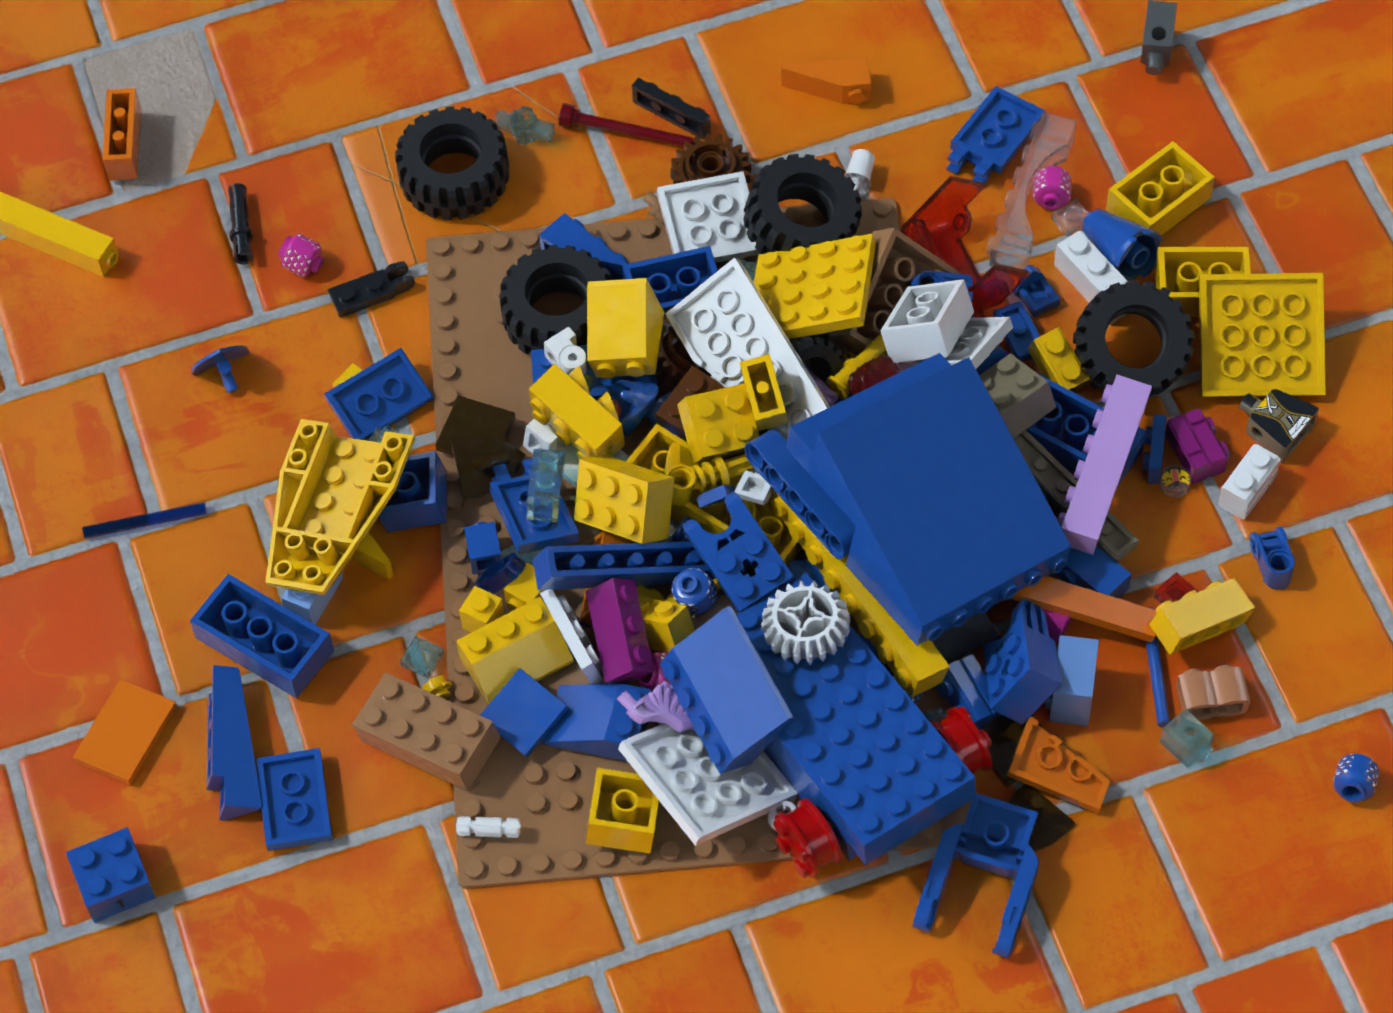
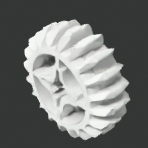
M801 580L796 588H793L788 583L786 592L777 590L775 598H768L767 608H764L762 612L763 622L761 625L767 645H771L774 654L781 652L784 661L793 656L796 664L801 659H807V662L811 665L815 657L824 662L826 658L825 653L835 656L836 646L843 647L845 637L849 634L850 615L847 611V605L844 600H840V595L837 591L830 593V588H828L827 584L819 589L815 581L810 586H805Z

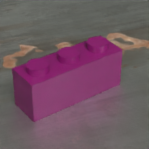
M612 578L585 591L605 683L628 684L653 673L652 655L649 649L635 580Z

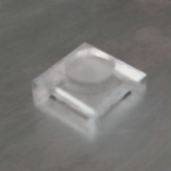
M1075 199L1052 212V220L1068 238L1079 230L1083 232V221L1088 212Z

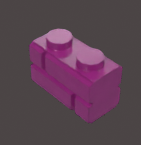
M1199 408L1187 412L1185 415L1169 419L1165 430V436L1184 470L1188 472L1190 481L1193 484L1206 480L1208 477L1211 478L1222 474L1226 470L1227 461L1230 458L1227 445L1223 441L1219 442L1215 436L1216 428L1210 417L1205 418Z

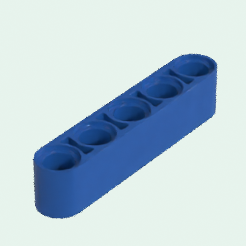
M772 429L748 442L744 450L751 465L835 558L842 559L847 556L852 543L855 524L787 450L785 438L778 431Z

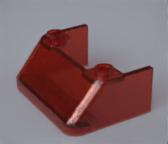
M949 176L904 223L900 232L960 272V274L970 275L973 278V285L969 287V291L973 292L971 303L974 313L1000 305L1030 273L1026 269L994 264L980 277L961 239L969 232L972 225V216L967 206L985 188L983 182Z

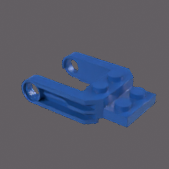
M976 793V797L972 799L965 822L956 824L942 833L916 909L912 928L930 932L954 860L960 859L964 864L1005 877H1016L1001 920L1000 934L996 946L992 950V954L1009 959L1039 871V860L1029 845L1038 812Z

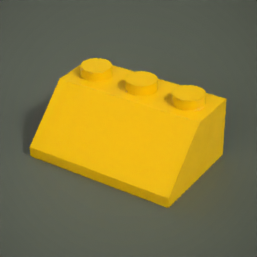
M541 597L456 640L459 658L488 704H490L519 668L538 682L574 662L559 627Z

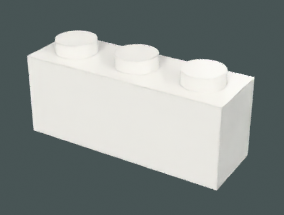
M1080 230L1056 245L1055 267L1088 302H1091L1102 290L1108 289L1110 285L1118 282L1125 284L1127 282L1120 272ZM1127 314L1118 316L1109 325L1115 323Z

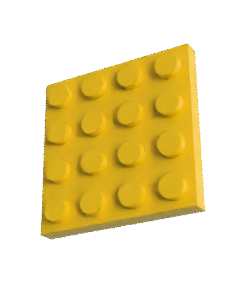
M873 233L835 241H825L810 245L808 248L798 246L790 249V251H776L758 255L754 284L788 339L864 326L876 240Z
M1323 273L1199 275L1201 397H1245L1248 393L1255 397H1266L1273 389L1280 390L1291 396L1326 395Z

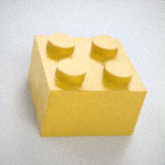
M745 383L687 396L677 404L693 465L711 461L716 456L724 458L745 453V445L759 437Z
M597 768L585 844L651 854L659 800L638 774Z

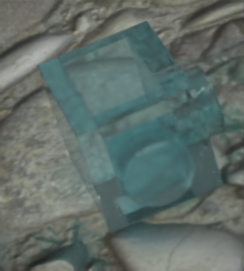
M1185 709L1163 727L1160 743L1185 767L1189 768L1196 761L1198 763L1203 762L1211 754L1214 734Z

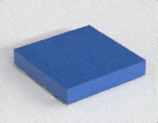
M519 668L480 716L493 721L499 735L528 758L569 708Z

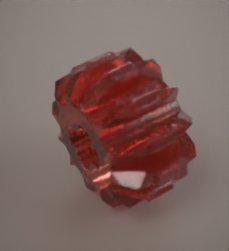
M880 356L857 367L856 371L850 374L847 383L850 386L851 393L855 395L900 373V369L891 357Z

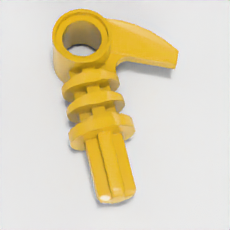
M673 442L668 450L664 468L665 475L674 477L672 504L684 505L688 503L692 498L693 490L702 493L706 491V487L710 490L714 489L716 483L719 486L729 485V478L741 475L745 470L750 472L753 470V466L745 454L727 460L716 456L712 458L711 464L706 461L701 464V467L698 465H693L692 467L681 465L680 444ZM680 483L683 484L684 487H679L675 484Z

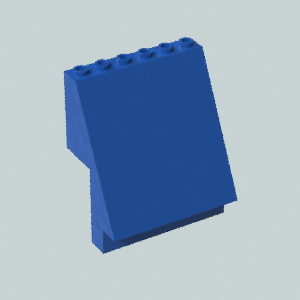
M938 353L790 426L786 442L787 450L856 526L846 566L917 646L927 640L933 641L937 639L943 631L953 626H961L969 617L978 612L980 614L985 613L993 604L1002 599H1011L1019 590L1026 586L1032 587L1036 585L1043 577L1050 573L1056 574L1067 565L1071 545L969 357L951 365Z

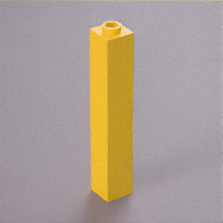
M0 192L1 235L102 277L117 263L119 253L114 238Z

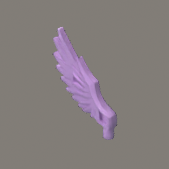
M663 681L661 685H657L652 692L642 697L639 701H636L627 690L617 698L628 710V716L638 724L646 722L665 723L679 733L694 730L690 718L678 701V696L671 684L668 685L666 681Z

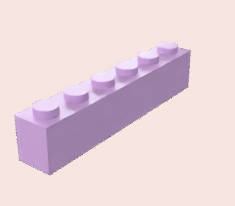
M1116 374L1113 385L1106 384L1101 402L1106 403L1104 410L1097 409L1092 427L1097 428L1094 436L1088 434L1083 448V452L1088 455L1085 461H1078L1073 478L1078 479L1076 487L1069 486L1064 501L1065 504L1069 505L1067 513L1060 511L1057 519L1073 549L1091 555L1094 554L1152 389L1151 385Z

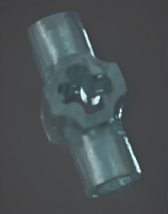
M525 106L518 110H513V113L499 109L494 120L498 125V129L512 132L517 143L524 145L536 141V139L550 142L555 132V123L537 119L533 109Z

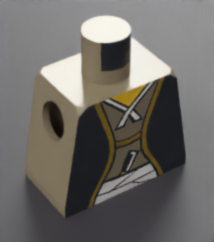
M1277 389L1271 390L1263 401L1248 393L1239 405V409L1250 415L1246 429L1247 434L1261 447L1277 455L1281 459V464L1285 462L1315 426L1319 412L1318 407Z

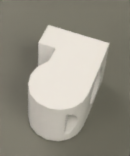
M570 327L565 328L544 342L545 357L552 365L555 363L567 375L579 365L585 376L587 372L586 353L581 347L577 346L576 334Z

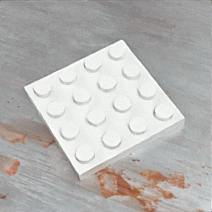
M663 723L621 741L618 748L695 846L769 813L773 807L784 800L793 802L798 795V792L764 751L752 764L720 774L715 764L710 760L702 740L694 730L679 733L674 728Z

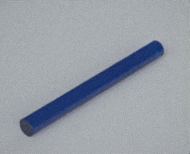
M205 502L84 526L82 529L84 538L87 539L207 514Z

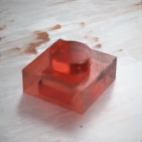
M1176 572L1154 591L1153 597L1161 604L1168 600L1175 602L1188 592L1196 589Z

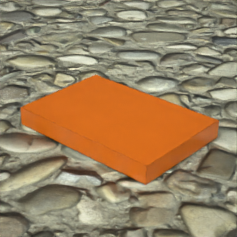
M119 679L73 755L74 762L131 785L177 708L176 702Z

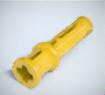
M882 334L878 335L855 358L847 359L844 362V367L835 376H830L826 380L827 386L833 392H836L838 398L842 400L847 399L850 395L849 391L859 382L863 383L867 379L868 371L887 354Z

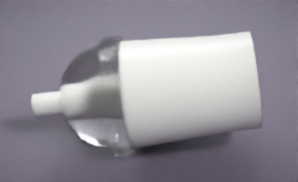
M864 149L853 151L844 175L846 178L850 177L855 183L853 190H858L860 197L870 190V180L875 162L874 154Z

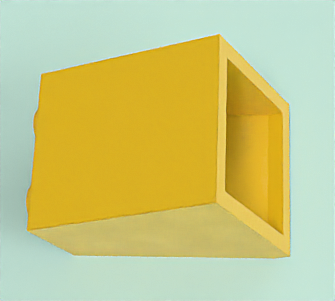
M647 278L588 282L587 361L597 378L610 379L616 376L641 377L643 375L655 374L665 312Z

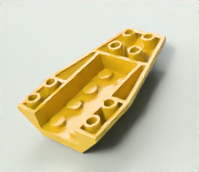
M300 420L279 474L265 581L267 586L325 595L396 491L415 441L414 435L385 431L380 443L339 437L335 435L332 427L327 422Z

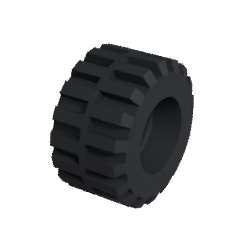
M818 334L789 339L803 363L811 358L810 369L825 384L830 376H835L843 368L845 357L840 355L842 351L834 345L835 343Z

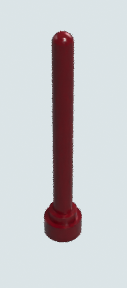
M563 103L560 110L559 126L571 128L572 126L577 127L580 124L684 147L685 141L691 145L695 144L692 137L581 113V110L576 109L575 105Z

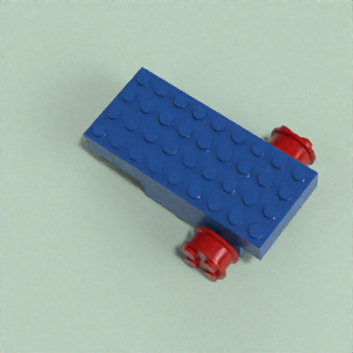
M805 573L789 584L796 588L802 580L805 586H810L813 580L808 573ZM788 584L784 585L778 590L786 592V587ZM776 591L740 611L736 616L793 716L790 722L780 733L776 734V737L763 750L798 792V797L801 799L798 801V808L786 815L780 812L774 816L773 825L779 834L775 840L783 854H790L794 860L793 863L797 872L803 879L806 877L814 878L819 875V868L829 862L837 864L842 861V853L848 860L858 855L863 863L867 865L976 797V786L973 774L978 770L986 772L992 768V757L988 749L992 746V743L984 730H978L972 721L971 715L963 706L960 708H950L947 711V717L937 723L929 721L850 624L849 634L845 637L843 647L836 646L835 656L825 653L826 658L824 662L815 657L811 665L807 662V659H801L796 664L793 656L784 661L781 652L774 654L771 645H767L761 625L763 622V609L767 608L768 598H775Z

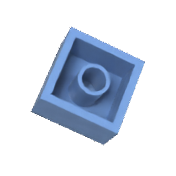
M1060 635L1056 651L1062 684L1045 701L1044 709L1051 710L1049 722L1088 726L1099 640Z

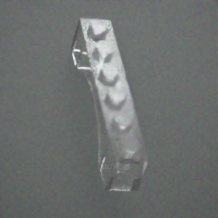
M1043 112L1040 121L1033 123L1030 133L1031 145L1026 144L1021 157V161L1024 162L1022 168L1017 167L1013 177L1014 189L1007 191L1004 201L1005 213H999L995 224V230L998 231L995 237L990 236L987 244L986 253L990 254L989 266L1020 274L1028 265L1033 250L1034 234L1028 224L1025 206L1033 189L1035 175L1040 169L1048 166H1057L1067 160L1075 139L1077 120Z

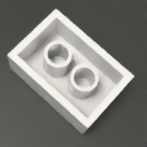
M964 279L906 288L880 330L890 363L902 362L904 364H911L918 360L928 359L938 353L944 358L949 356L974 313Z

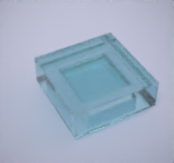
M415 636L402 656L400 664L406 669L429 678L443 656L444 651L442 647Z

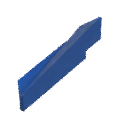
M213 665L212 693H209L207 790H220L219 820H228L259 810L262 807L240 670L237 667Z

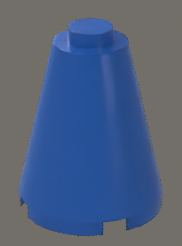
M1103 209L1091 211L1083 221L1084 234L1127 281L1133 280L1139 275L1146 277L1155 268L1157 249L1160 241L1163 242L1161 235L1156 231Z

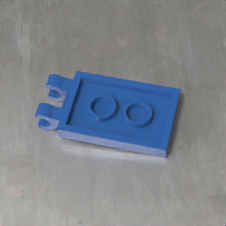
M995 86L951 140L950 149L953 151L948 157L951 163L947 166V170L957 175L965 161L976 165L973 170L976 176L972 179V183L983 187L992 170L1001 174L1045 119L1046 110Z
M535 458L522 460L525 471H522V476L515 478L510 477L505 464L492 466L495 477L490 482V493L518 554L543 550L546 546H562L579 542V531L562 496L560 497V492L550 471L540 472Z

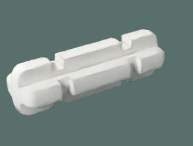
M460 816L456 822V831L459 836H471V833H475V836L502 837V834H506L508 838H517L521 833V822L518 818H507L506 821H502V818L475 817V820H471L470 816Z

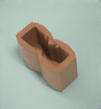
M1221 665L1213 671L1189 669L1178 676L1176 689L1184 720L1198 721L1215 716L1229 717L1248 712L1250 698L1241 667Z

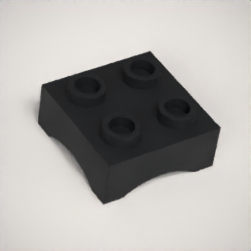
M978 612L969 617L961 626H953L943 631L932 642L946 662L950 664L957 660L959 661L974 648L992 641L999 634L986 613L980 614Z

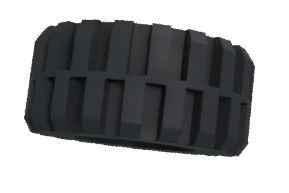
M454 106L445 107L446 110L438 111V109L431 110L429 115L424 117L422 114L416 118L414 125L409 124L403 131L404 136L402 135L397 142L395 160L401 189H403V194L407 201L411 202L414 208L421 212L425 210L426 215L434 218L439 215L442 216L443 220H452V217H460L461 220L468 218L469 214L475 213V215L484 212V207L488 206L490 208L497 202V196L503 195L506 189L505 184L509 182V161L505 137L493 120H487L486 115L478 111L472 113L470 108L461 107V110H458ZM451 153H463L477 159L472 166L458 173H440L429 168L430 164L437 158Z
M798 154L788 155L786 160L783 157H779L773 160L771 165L763 167L759 176H756L745 203V215L743 217L744 226L748 229L746 234L750 242H756L755 249L760 254L790 251V249L798 246L808 248L813 244L855 236L862 216L861 197L858 190H853L855 183L852 179L844 176L845 171L839 166H831L829 160L824 158L817 160L814 159L815 155L805 154L804 157H799ZM788 199H799L809 202L822 212L827 223L817 227L799 225L785 216L778 203Z
M549 245V248L544 250L539 247L532 250L531 255L527 256L524 254L517 259L518 265H511L506 272L507 277L502 279L501 293L499 294L503 324L511 342L516 345L518 344V349L523 353L529 354L531 350L544 349V342L565 328L570 327L576 334L577 346L587 345L588 282L612 280L609 270L604 268V263L598 257L592 259L590 252L584 249L576 251L575 246L565 245V248H558V245ZM557 291L571 292L585 300L576 310L559 316L546 315L532 307L542 296Z
M1128 280L1125 284L1118 282L1110 285L1108 289L1099 292L1089 302L1076 323L1077 328L1073 334V343L1076 345L1074 352L1081 363V368H1084L1092 380L1089 383L1095 389L1100 387L1105 390L1106 384L1113 385L1116 374L1151 385L1150 398L1153 395L1157 396L1164 392L1184 373L1188 367L1187 363L1193 355L1194 348L1191 345L1195 339L1194 330H1190L1189 324L1192 320L1189 313L1184 314L1181 309L1184 304L1179 298L1174 301L1169 296L1171 291L1164 287L1161 290L1156 289L1153 282L1145 281L1144 284H1138L1137 280ZM1135 314L1149 320L1157 329L1161 339V350L1157 359L1152 364L1144 368H1130L1119 363L1110 354L1105 341L1106 331L1109 324L1120 315Z

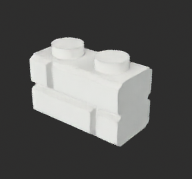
M1253 444L1222 486L1218 505L1238 518L1245 520L1268 489V485H1271L1276 478L1281 459L1258 444Z

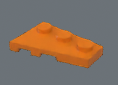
M1030 716L1026 721L1006 776L1098 813L1110 780L1081 756L1073 754L1061 744L1063 741L1054 734L1050 735L1038 725L1039 722L1034 717Z

